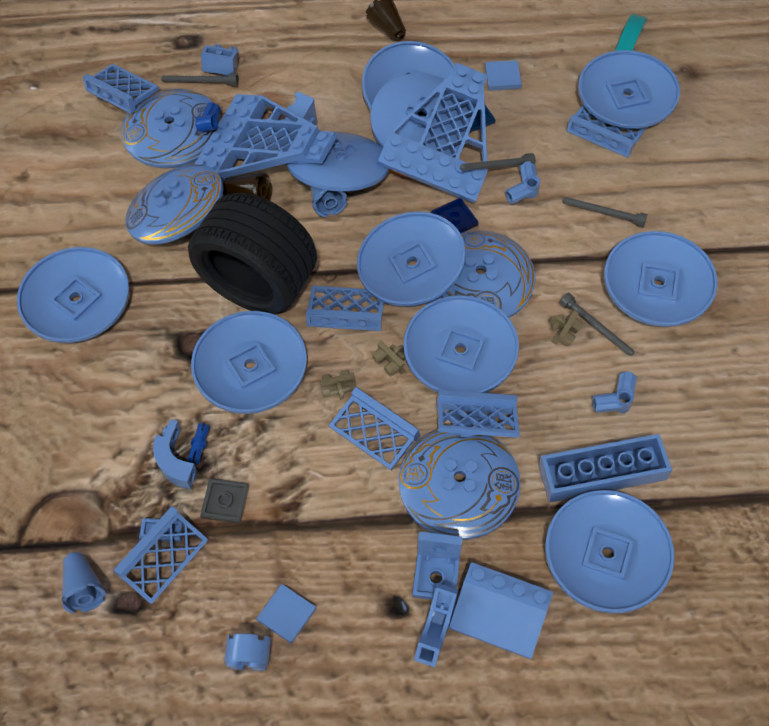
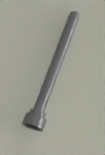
M230 73L227 76L163 75L161 81L227 83L230 86L238 87L239 76L238 73Z
M526 153L521 158L461 164L460 170L469 171L522 165L528 161L535 164L536 158L533 153Z
M568 197L563 198L564 204L633 221L638 227L644 228L648 215L641 212L635 215Z
M569 292L564 295L559 303L562 307L575 310L579 313V316L628 356L634 355V350L580 307L573 295Z

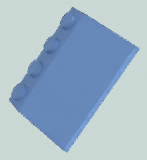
M471 562L449 629L532 659L553 592Z

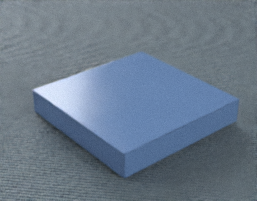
M518 60L485 62L486 75H488V91L521 89L522 84Z
M281 584L256 620L292 644L317 608Z

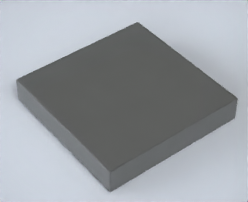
M209 478L200 517L202 519L241 524L249 492V484Z

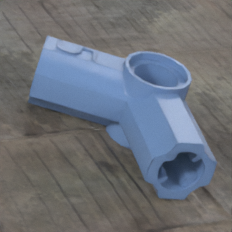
M531 161L524 162L519 167L522 183L505 190V195L510 204H515L525 198H535L539 193L540 179L537 177L535 164L531 163Z
M628 371L620 373L616 393L593 396L594 411L596 413L611 411L619 413L628 412L634 400L637 376Z

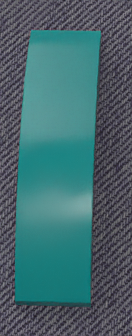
M631 14L615 51H634L639 35L646 24L647 17Z

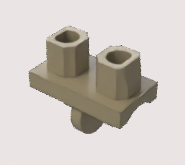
M574 310L565 319L563 314L552 316L550 323L553 325L552 330L557 331L551 342L555 345L561 342L566 346H570L573 343L575 336L568 332L569 329L577 333L584 324L576 318L579 314Z
M380 341L378 349L372 354L373 360L379 365L387 360L389 363L384 366V370L390 377L398 372L401 375L405 372L403 368L405 365L403 362L405 360V355L403 354L404 346L399 345L396 347L392 344L389 348L383 341Z
M347 369L341 371L339 376L332 377L330 374L322 375L320 386L323 398L339 395L340 400L344 399L343 393L352 392L356 387L354 372L350 373Z

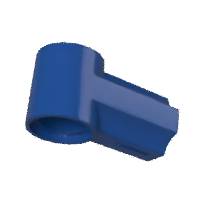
M209 102L202 116L196 117L195 125L199 132L217 129V117L221 111L219 105Z

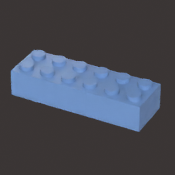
M660 434L543 455L539 462V469L549 503L575 498L578 495L591 491H613L665 481L672 472Z

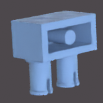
M214 44V46L205 45L201 53L202 71L223 74L225 76L235 73L237 70L238 49L236 47L233 49V46L226 49L218 44V47L217 44Z

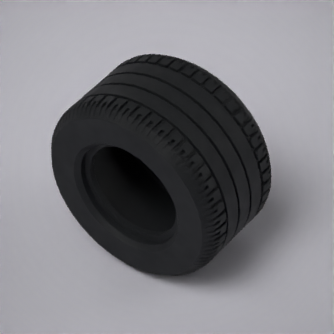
M248 193L227 194L217 200L188 244L189 258L193 268L214 291L242 308L271 314L282 312L291 306L317 262L314 242L304 226L277 204Z

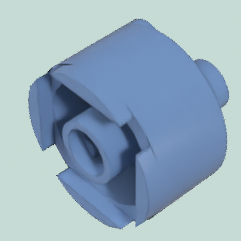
M233 634V637L227 635L224 660L226 667H231L232 670H244V666H248V668H252L254 671H265L266 666H269L271 638L264 636V640H258V635Z

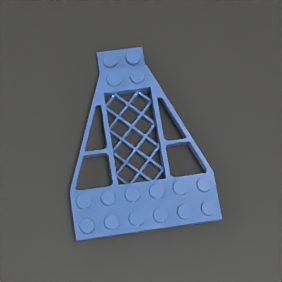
M456 63L452 74L390 131L377 164L475 204L487 174V168L461 171L460 165L467 163L461 161L459 157L464 144L468 143L480 148L482 151V162L487 161L484 84L488 75ZM439 93L440 95L431 117L424 119L417 116L416 114ZM452 98L454 105L447 106L445 100ZM441 102L443 109L437 110ZM468 105L470 111L463 113L461 106ZM457 108L459 115L453 117L450 110ZM478 110H480L481 142L469 137V131ZM446 112L449 119L442 121L439 114ZM472 115L468 123L466 117ZM434 117H436L438 123L432 124ZM462 119L464 126L457 127L455 121ZM409 120L426 127L420 142L412 141L396 133ZM451 122L454 129L447 131L444 125ZM440 126L443 133L436 135L433 129ZM466 129L465 134L462 137L460 131ZM428 131H430L432 137L426 139ZM456 133L459 140L452 142L449 135ZM445 137L448 144L441 146L438 139ZM434 141L437 148L432 149L428 147L427 143ZM460 144L457 152L454 146ZM450 147L453 154L447 155L443 150Z
M236 94L195 164L213 168L223 182L228 177L282 164H322L337 136L335 132L320 131L316 125L262 95ZM268 106L274 109L268 119H261ZM283 114L294 121H280L278 118ZM237 159H245L242 165L233 167Z

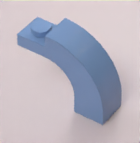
M170 419L168 426H165L163 429V436H155L153 443L154 457L166 479L179 487L191 490L197 469L194 463L179 460L173 455L181 428L178 421Z
M437 583L429 615L418 642L414 661L432 667L436 666L452 618L458 589Z

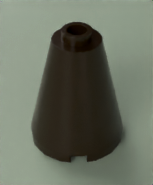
M374 0L366 10L367 19L394 41L402 40L405 37L406 29L394 0Z
M266 173L226 179L223 183V194L225 196L233 193H248L270 201L272 184L268 182L267 178L270 177Z

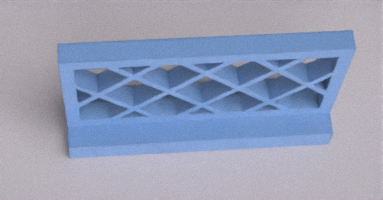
M111 64L94 76L89 74L83 76L86 91L130 114L136 111L135 105L159 90L157 85L114 64Z
M584 105L581 106L575 115L570 117L567 132L627 158L646 130V127L636 128L639 132H632L630 128H621L613 125L606 127L605 124L607 123L596 118L597 120H590L589 117L595 116L590 112L587 113ZM620 130H626L628 133L622 134Z
M312 286L309 306L306 310L307 326L381 331L384 302L380 300L373 302L370 299L372 295L366 289ZM320 292L324 293L325 295L321 298H318L315 295V293ZM342 294L343 297L337 300L334 295ZM360 295L362 298L355 301L352 296ZM330 298L333 303L326 306L323 302ZM348 299L352 304L347 307L341 304ZM364 301H367L370 304L366 308H363L360 305ZM317 305H320L323 309H313V308L316 307ZM338 306V307H339L340 309H342V310L338 311V310H331V309H333L334 307ZM356 307V308H358L360 311H359V312H353V311H350V310ZM375 308L379 313H369L368 311Z
M355 387L351 392L352 396L329 424V428L392 471L412 443L420 437L419 429ZM353 403L359 405L360 413L349 414L350 406ZM364 416H375L376 423L365 425ZM361 417L362 426L351 427L350 418ZM347 419L348 428L339 429L336 427L339 420ZM388 425L391 427L392 434L380 436V426ZM377 427L378 436L367 438L365 429ZM363 429L364 439H353L352 431ZM404 436L408 439L404 446L396 447L395 437ZM392 438L393 447L382 449L381 440ZM378 440L380 450H369L367 442ZM394 451L395 458L389 464L384 460L383 453Z
M439 390L436 409H438V432L519 438L520 431L516 407L517 395ZM459 414L463 419L458 421L453 416ZM478 415L483 420L478 422L473 417ZM495 417H498L502 420V422L498 424L493 419ZM449 420L453 425H443V422ZM468 421L474 426L467 427L464 425V423ZM489 423L493 428H486L483 425ZM508 424L514 430H507L504 426Z
M171 506L117 565L113 573L125 581L147 602L152 604L204 546L208 539ZM178 519L184 525V533L172 534V524ZM196 535L202 541L197 547H188L187 536ZM184 536L185 548H173L172 537ZM160 537H170V549L158 550V540ZM155 544V550H150L151 547ZM188 550H193V552L188 556ZM173 551H185L186 560L183 563H174ZM158 552H170L171 564H159ZM146 553H155L156 565L143 566V556ZM139 561L141 562V566H135ZM171 566L170 578L159 580V567ZM174 566H179L178 569L174 572ZM144 568H156V580L144 581ZM132 569H141V581L132 582L126 575ZM159 582H165L160 588ZM145 583H157V592L152 598L144 592ZM136 584H141L142 590Z

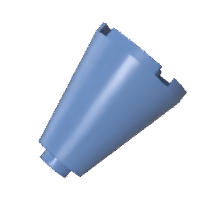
M311 186L313 208L319 216L328 217L330 214L335 216L345 208L347 196L344 191H330Z
M72 552L63 560L62 605L65 611L75 613V610H81L82 613L88 612L103 603L106 591L82 553Z

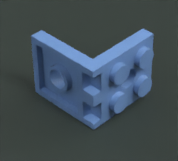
M419 531L413 598L433 600L437 583H433L430 580L433 574L441 575L442 581L439 584L457 588L462 537Z

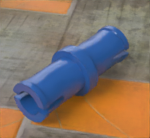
M203 423L197 425L196 434L191 440L192 446L187 458L190 463L193 462L194 456V464L200 463L202 451L206 448V438L210 430V426L205 424L204 429L202 428Z

